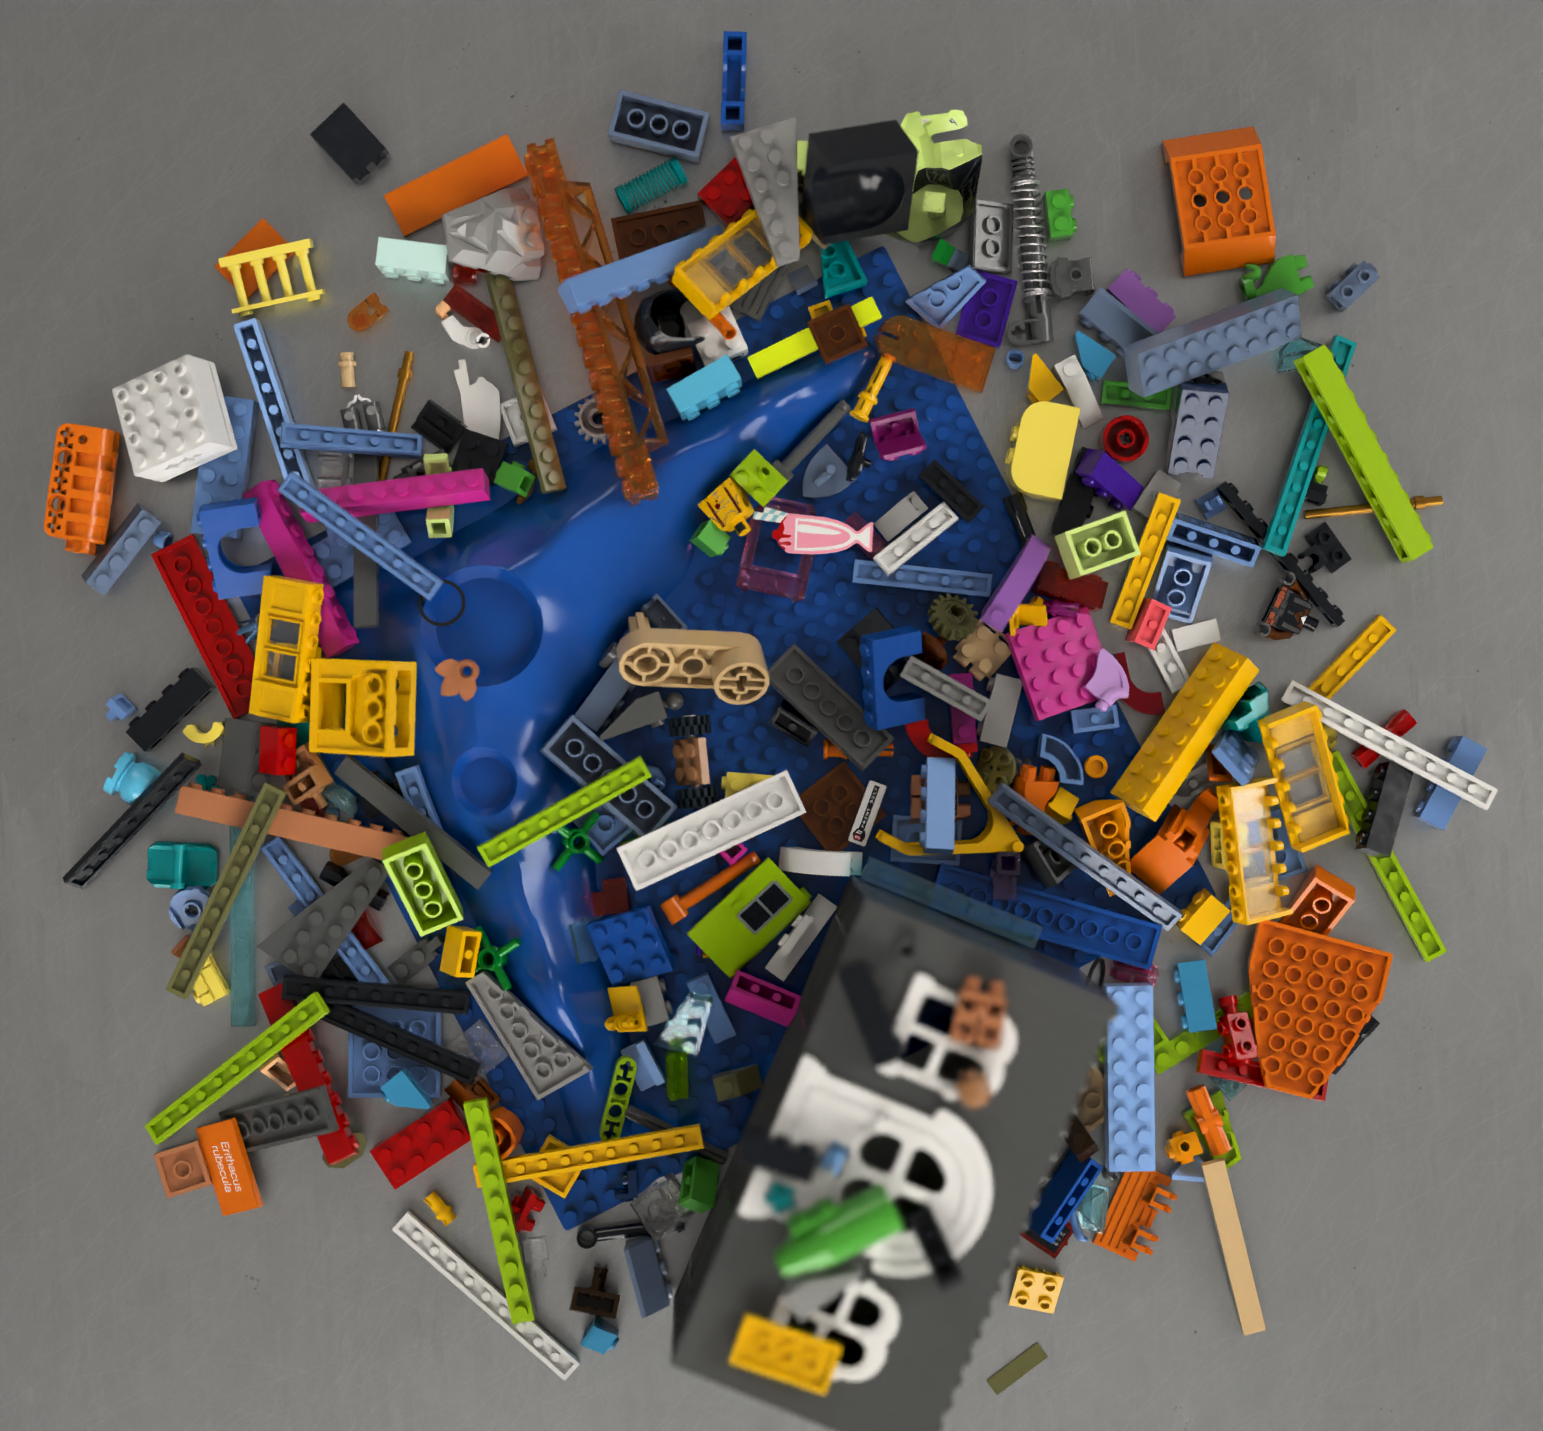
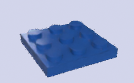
M650 905L590 921L586 925L612 987L673 971L676 967Z

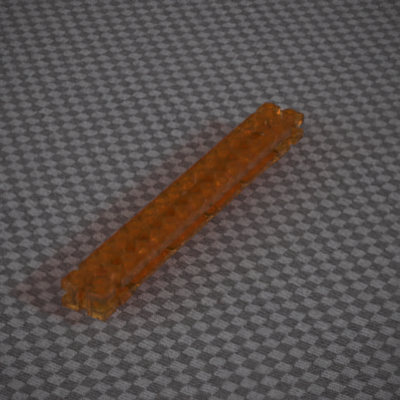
M554 138L544 140L545 145L536 146V143L526 145L527 153L523 155L527 176H530L532 183V193L534 198L537 199L538 213L540 219H543L544 233L546 239L550 242L553 262L557 261L556 272L559 283H563L565 279L602 267L588 253L594 233H596L605 265L613 263L614 260L590 183L566 181ZM584 193L587 206L577 198L579 195ZM570 209L592 222L582 245L580 244ZM616 297L625 332L607 316L611 302L601 306V308L598 304L594 305L589 311L582 314L579 311L572 314L569 313L572 326L577 325L575 329L579 348H584L582 349L585 369H590L588 371L590 387L592 391L596 390L595 403L598 413L603 412L602 426L605 435H610L608 437V446L611 456H616L617 458L615 459V470L618 479L623 478L624 480L621 481L624 500H629L630 505L634 506L640 504L642 500L648 499L652 501L658 499L659 486L651 465L649 453L669 442L625 298L618 299ZM608 334L626 343L630 348L620 372ZM632 357L644 395L626 379ZM627 396L648 408L649 411L639 436ZM651 420L653 421L657 438H646Z

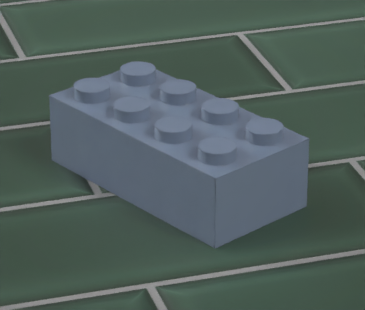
M619 89L608 136L612 142L699 163L710 114L706 111Z

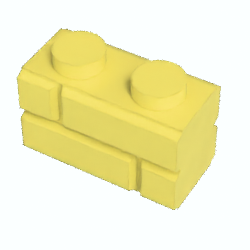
M211 952L193 988L195 991L192 992L195 1001L198 1004L202 1003L203 1007L232 992Z

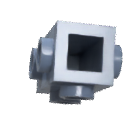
M1365 261L1359 265L1356 262L1353 263L1345 271L1347 276L1342 281L1338 278L1328 287L1331 291L1326 297L1340 312H1343L1380 278L1377 274V269L1371 263H1366Z

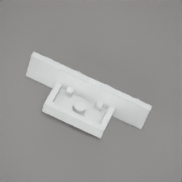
M818 893L802 916L799 914L791 924L794 928L789 935L785 933L778 942L779 949L765 966V969L784 981L834 913L837 906Z

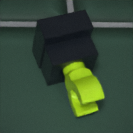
M1322 465L1316 467L1313 481H1310L1304 502L1316 506H1321L1326 502L1328 486L1322 483L1326 477L1328 467Z

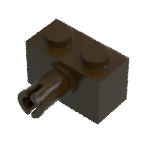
M594 1267L591 1287L586 1289L575 1286L573 1288L569 1310L616 1319L620 1295L606 1293V1290H604L609 1270L603 1268L599 1278L601 1268Z

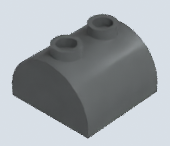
M1036 837L1027 842L1021 852L1023 861L1029 863L1034 871L1033 877L1035 881L1041 883L1044 889L1057 885L1077 868V866Z

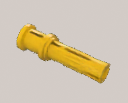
M885 353L881 354V358L865 390L858 394L859 400L854 410H851L849 413L853 418L868 423L873 405L878 403L877 395L893 362H895V358Z

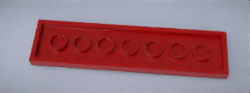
M191 534L151 554L232 718L237 719L249 713L255 655L249 643L246 644L247 639L245 635L236 634L237 630L241 627L227 599L219 600L218 593L214 592L212 587L213 572L209 571L207 559L195 535Z

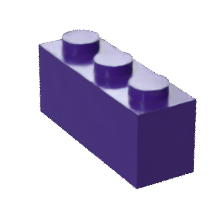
M1088 448L1075 471L1082 478L1081 481L1084 484L1093 487L1096 490L1095 494L1106 499L1109 502L1108 505L1117 511L1121 509L1131 511L1144 488L1105 451Z

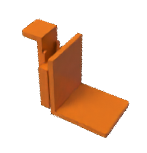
M1206 788L1194 799L1188 811L1174 804L1157 835L1130 859L1131 871L1158 894L1165 891L1194 865L1210 834V830L1206 827L1214 812L1219 809L1217 795L1209 788Z

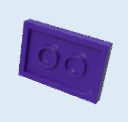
M976 270L986 279V282L963 306L955 337L999 349L1018 281Z

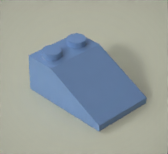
M1167 541L1151 599L1172 608L1168 618L1192 624L1212 565V554Z

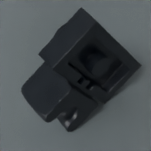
M1326 522L1305 535L1311 546L1298 554L1299 559L1307 556L1312 558L1313 564L1308 568L1309 573L1318 571L1324 565L1333 573L1352 559Z

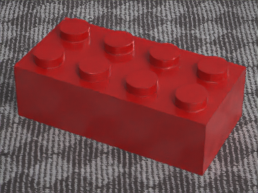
M736 157L697 193L698 200H701V203L725 228L730 223H737L741 220L742 215L747 210L755 208Z
M449 1097L375 1145L370 1150V1153L394 1190H396L471 1141L468 1124L453 1099Z

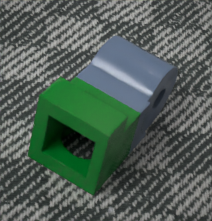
M940 238L930 262L953 273L969 265L968 253L949 245V242Z

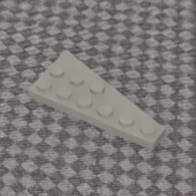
M796 117L730 137L732 149L777 267L798 261L800 258Z
M487 970L465 982L537 1101L594 1068L509 990L504 991L500 982Z

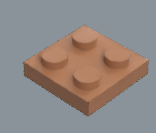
M199 1139L157 1152L153 1155L167 1199L213 1184Z

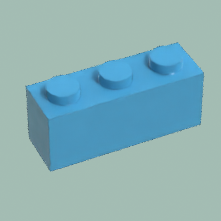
M1205 959L1177 963V969L1173 970L1175 983L1180 985L1181 992H1177L1179 1006H1183L1185 1015H1181L1183 1029H1187L1188 1033L1217 1029Z

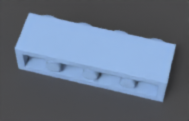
M927 757L925 764H921V778H925V785L920 790V800L924 801V809L920 810V823L924 824V832H920L919 843L920 846H924L923 853L951 855L954 851L955 758Z

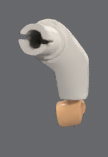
M441 301L436 306L435 313L444 320L441 324L452 341L471 349L489 346L490 338H486L489 337L488 334L483 333L481 329L476 327L463 326L454 315L450 317L447 315L451 308L446 302Z

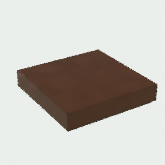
M849 303L807 322L825 365L868 347Z
M691 347L646 357L653 383L697 372Z

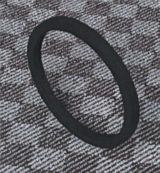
M441 579L445 584L455 587L461 595L462 605L457 616L448 622L442 623L430 620L422 609V595H419L418 608L420 614L428 623L435 626H448L455 623L462 616L466 601L463 591L457 584Z
M1097 958L1092 963L1087 976L1091 979L1095 967L1100 962L1101 975L1098 986L1102 989V983L1105 978V961L1102 958Z

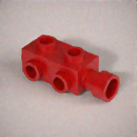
M1236 995L1222 997L1218 1000L1220 1009L1224 1011V1016L1218 1018L1217 1032L1220 1036H1223V1056L1228 1058L1229 1064L1236 1063L1237 1067L1250 1065V1060L1258 1057V1047L1252 1034V1022L1247 1012L1238 1013L1237 1006L1239 1004Z

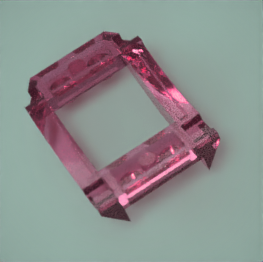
M773 497L764 507L759 504L754 509L755 512L763 513L764 508L768 507L791 514L816 516L813 505ZM752 514L749 523L751 530L747 533L736 585L744 592H747V589L790 598L792 602L804 600L814 554H802L798 574L753 565L762 520L753 519Z

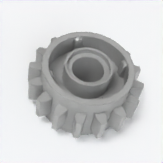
M593 394L592 399L589 400L585 397V403L583 405L578 404L580 412H576L574 415L579 420L574 422L576 427H581L578 430L579 435L586 434L585 441L588 442L590 439H593L594 445H597L598 441H602L605 445L608 439L615 440L614 435L616 433L621 435L622 432L619 427L625 426V423L620 418H623L625 414L624 412H618L621 405L620 403L614 405L615 399L613 397L607 400L605 394H602L601 398ZM603 414L606 416V419L602 424H595V416Z

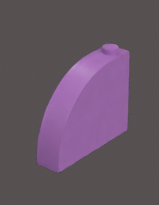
M1031 534L981 610V621L998 632H1002L1040 572L1050 553L1051 545Z

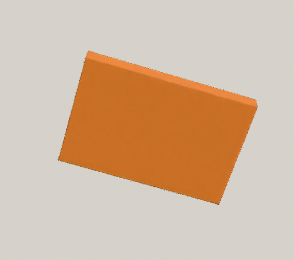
M262 218L224 257L286 244L287 242ZM295 252L287 253V258L285 259V262H287L295 254ZM272 257L263 259L264 263L262 265L266 281L278 271L276 261H273ZM218 262L214 267L234 286L231 271H228L227 267L220 268ZM250 262L241 264L240 273L247 300H249L259 290L254 268L250 266Z

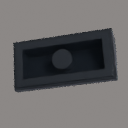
M786 700L781 702L769 721V724L805 747L809 746L818 732Z

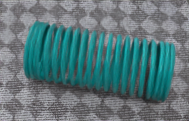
M675 156L668 159V162L664 161V164L657 165V168L653 167V170L650 169V172L642 173V175H639V178L635 176V180L633 178L631 181L628 180V184L624 182V185L621 184L614 188L627 214L634 211L627 196L635 210H637L630 193L638 207L641 208L634 191L642 206H644L638 190L645 203L648 204L641 187L649 202H652L644 184L652 199L655 200L647 181L658 199L659 196L651 179L661 197L663 195L655 178L663 193L666 195L659 177L667 192L670 193L662 174L670 189L674 190L665 171L674 188L677 189L668 168L679 187L688 183V179Z

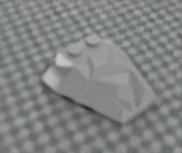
M524 188L501 189L441 215L449 262L473 269H485L490 271V274H502L514 281L539 279L541 271L540 257L544 255V245L537 205L535 202L530 201V196Z

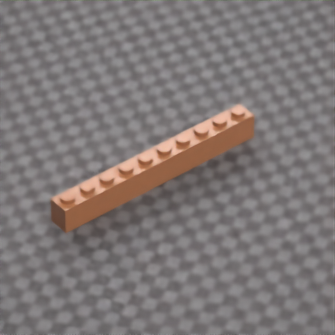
M189 782L188 785H183L180 788L175 813L239 828L244 827L256 802L247 799L248 795L234 792L232 796L225 794L224 789L211 787L210 791L202 789V784ZM282 803L268 832L269 835L382 860V848L411 837L407 836L404 830L393 828L392 832L385 831L382 825L370 823L368 827L360 825V820L347 818L346 822L338 820V815L325 813L324 816L315 815L316 810L302 808L301 811L293 810V805Z

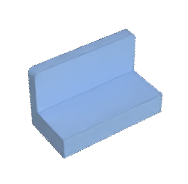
M645 1038L621 1050L622 1056L629 1055L636 1062L635 1081L641 1091L654 1085L659 1086L665 1082L666 1078ZM626 1061L628 1068L632 1069V1066H630L629 1061Z

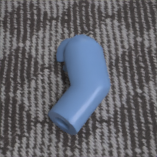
M646 765L652 774V777L649 779L653 786L659 791L663 790L667 782L661 769Z

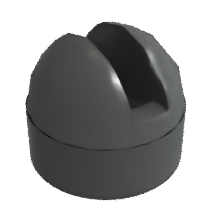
M1105 1165L1101 1171L1103 1178L1108 1182L1117 1181L1121 1175V1172H1113L1116 1177L1112 1178L1107 1172Z

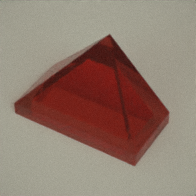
M366 909L352 929V932L363 947L368 949L384 940L368 909Z

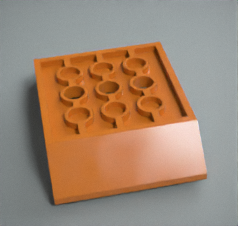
M1254 127L1163 140L1165 164L1170 166L1183 252L1180 254L1183 277L1245 268V264L1258 266L1274 263L1275 226L1262 144ZM1241 188H1247L1250 191V199L1244 200L1240 197L1239 191ZM1218 192H1225L1228 196L1227 203L1218 202L1216 194ZM1194 196H1203L1205 205L1203 207L1196 206L1193 201Z

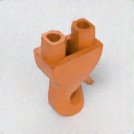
M1022 765L1020 775L1014 777V791L1045 812L1046 804L1055 795L1059 786V782L1055 780L1056 768L1050 765H1041L1039 776H1036L1037 767ZM1013 820L1009 822L1011 826L1017 825ZM1020 825L1017 826L1016 832L1032 835Z

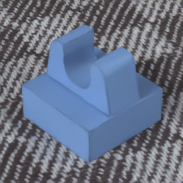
M1217 489L1195 500L1205 520L1227 509Z
M122 693L111 697L105 704L110 709L105 716L111 722L115 719H126L137 710Z

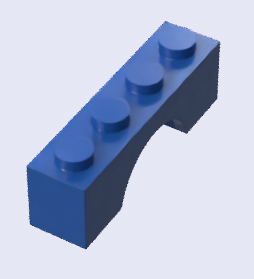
M724 31L721 130L744 131L747 32Z

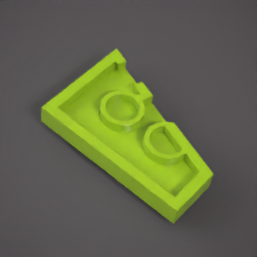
M1219 1088L1210 1094L1213 1106L1217 1108L1223 1121L1222 1127L1231 1146V1150L1227 1153L1213 1157L1204 1135L1201 1134L1193 1115L1195 1114L1193 1109L1190 1108L1182 1115L1193 1131H1196L1198 1138L1212 1158L1218 1159L1223 1157L1228 1169L1242 1158L1223 1100V1094Z

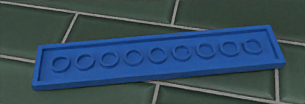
M941 863L939 866L928 907L1147 970L1151 969L1162 930L1161 925L944 863Z

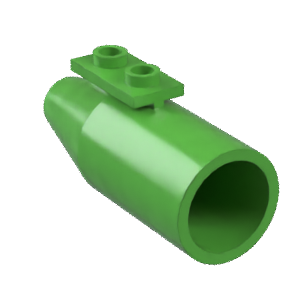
M879 1183L836 1206L830 1197L826 1200L817 1201L813 1207L805 1211L794 1213L785 1221L792 1236L772 1254L783 1276L786 1277L836 1265L904 1230V1227L885 1188Z

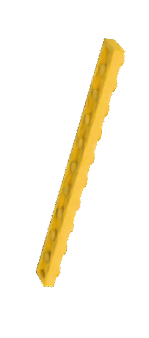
M699 1123L512 1156L501 1160L506 1183L698 1150L703 1149L705 1144ZM474 1163L473 1170L477 1188H481L477 1164Z

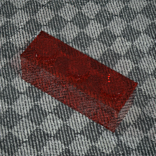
M1046 561L1033 582L1032 593L1052 599H1059L1061 602H1079L1080 608L1088 607V610L1093 612L1102 609L1108 587V582L1102 581V577L1090 574L1089 576L1083 575L1070 580L1066 569L1059 567L1060 564L1053 561Z

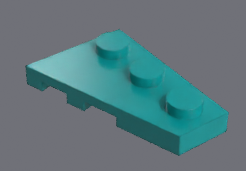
M848 240L831 243L825 250L819 246L824 299L867 285L866 276Z

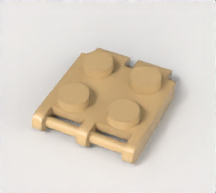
M981 618L973 634L969 635L966 640L963 638L955 646L954 649L957 652L952 657L963 668L971 663L972 667L968 672L972 673L979 682L985 676L989 679L1011 655L1009 646L998 638L1000 636L1007 642L1005 634L989 626L995 632L994 634L983 624Z

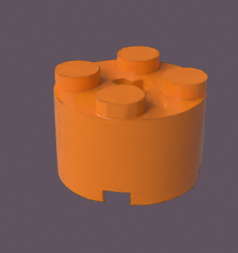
M505 1107L491 1109L490 1112L500 1157L503 1160L520 1144L525 1129L513 1112Z

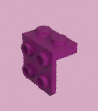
M914 408L869 420L874 445L882 460L893 461L902 455H916L927 448L926 442L919 431Z

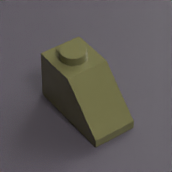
M758 1064L713 1074V1083L718 1102L740 1097L763 1087Z

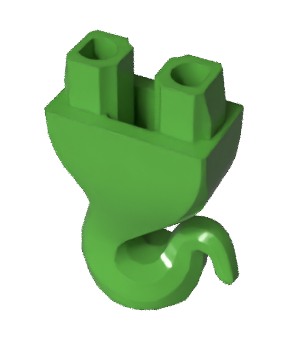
M1293 254L1277 259L1267 269L1258 289H1255L1253 283L1261 276L1259 266L1245 264V269L1252 272L1239 278L1240 291L1244 301L1280 288L1300 296L1305 291L1314 287L1310 275L1302 278L1299 277L1298 270L1307 267L1305 255L1293 256Z

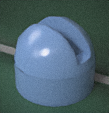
M1018 349L1010 350L1006 356V364L1011 369L1020 368L1025 360L1023 352Z
M164 530L157 531L156 535L153 536V543L160 549L171 545L173 540V534Z

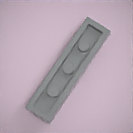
M913 656L909 658L900 674V677L981 722L993 702Z

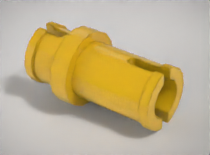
M433 1191L423 1200L437 1215L436 1219L438 1221L441 1220L445 1226L457 1217L451 1211L452 1207L450 1205L447 1206L436 1191Z

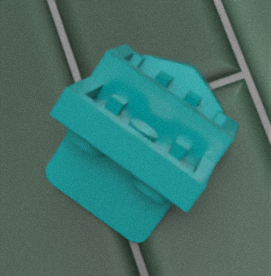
M1258 681L1247 688L1220 729L1225 731L1237 730L1242 734L1244 741L1263 743L1257 720L1270 715L1269 691L1262 682Z

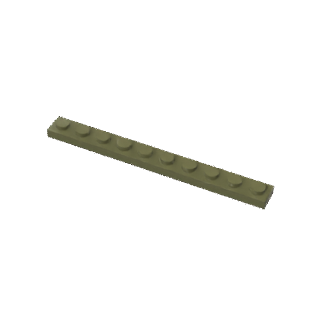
M487 271L485 279L542 494L562 491L566 489V484L512 280L508 276L502 274L493 275L489 273L490 271Z
M269 782L264 783L165 990L185 1000L189 998L283 803L287 791Z

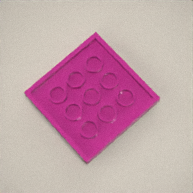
M1088 607L1075 610L1080 611L1078 617L1057 616L1048 619V624L1045 627L1033 624L1016 630L1015 636H1011L1010 632L1005 634L1035 722L1098 700L1084 687L1094 674L1099 650L1102 649Z

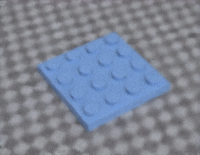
M350 1005L442 1046V1013ZM348 1032V1098H383L380 1087L404 1067H406L429 1098H441V1072Z

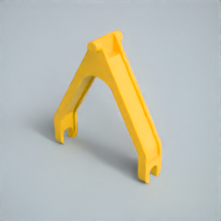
M931 733L927 741L954 756L987 810L988 820L982 833L971 840H954V851L952 854L1022 852L1024 845L1005 815L988 803L991 793L967 754L957 746ZM880 829L875 836L880 842L908 856L942 855L923 853L924 846H920L919 842H904Z

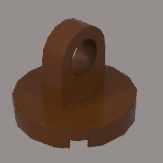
M921 631L922 653L917 655L922 659L923 663L940 672L947 664V655L942 645L948 639L939 635L935 638L927 632Z

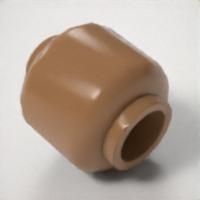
M969 1069L963 1071L961 1078L956 1081L955 1087L960 1102L963 1105L969 1106L970 1109H976L989 1103L988 1099L992 1095V1090L985 1073Z

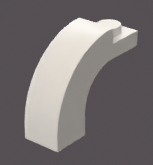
M780 847L779 869L788 872L826 876L861 875L863 852Z

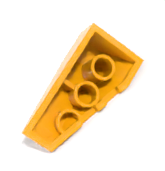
M1094 800L1075 808L1074 812L1086 842L1131 874L1129 848H1131V841L1129 839L1131 820L1124 801ZM1106 888L1109 897L1116 895L1108 888Z

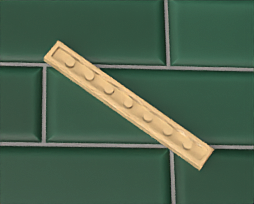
M1222 1157L1200 1163L1242 1333L1246 1336L1264 1331L1266 1327L1225 1160Z

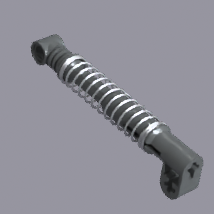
M1025 134L1014 136L1010 142L1009 150L1010 159L1013 162L1011 163L1012 173H1014L1010 181L1011 193H1019L1020 197L1013 199L1012 202H1020L1021 206L1014 208L1013 211H1021L1022 215L1015 217L1014 220H1022L1023 224L1016 226L1015 229H1023L1024 233L1017 235L1016 238H1024L1020 240V244L1017 247L1021 249V253L1018 256L1022 258V262L1019 264L1023 267V271L1020 273L1024 276V280L1021 282L1025 285V289L1022 290L1025 292L1022 298L1027 304L1028 312L1027 320L1012 322L1007 329L1008 342L1015 347L1046 344L1054 341L1050 310L1052 291L1048 289V285L1051 282L1047 280L1050 273L1046 271L1049 264L1045 262L1048 255L1044 253L1047 246L1043 244L1046 237L1040 234L1045 228L1039 225L1044 219L1038 216L1043 210L1037 207L1042 201L1036 198L1041 192L1035 189L1040 185L1039 177L1035 174V166H1033V143L1029 136ZM1023 143L1027 146V150L1019 153L1015 150V146ZM1033 191H1036L1039 194L1033 196ZM1034 200H1037L1040 203L1034 205ZM1035 209L1040 210V212L1035 214ZM1036 218L1041 219V221L1036 223ZM1037 227L1042 228V230L1037 232ZM1033 272H1037L1036 279H1033ZM1034 281H1038V287L1034 288ZM1036 299H1040L1041 313L1038 314ZM1025 325H1029L1031 340H1026V334H1022L1021 339H1017L1016 335H1012L1015 333V329H1020L1022 333L1025 332Z

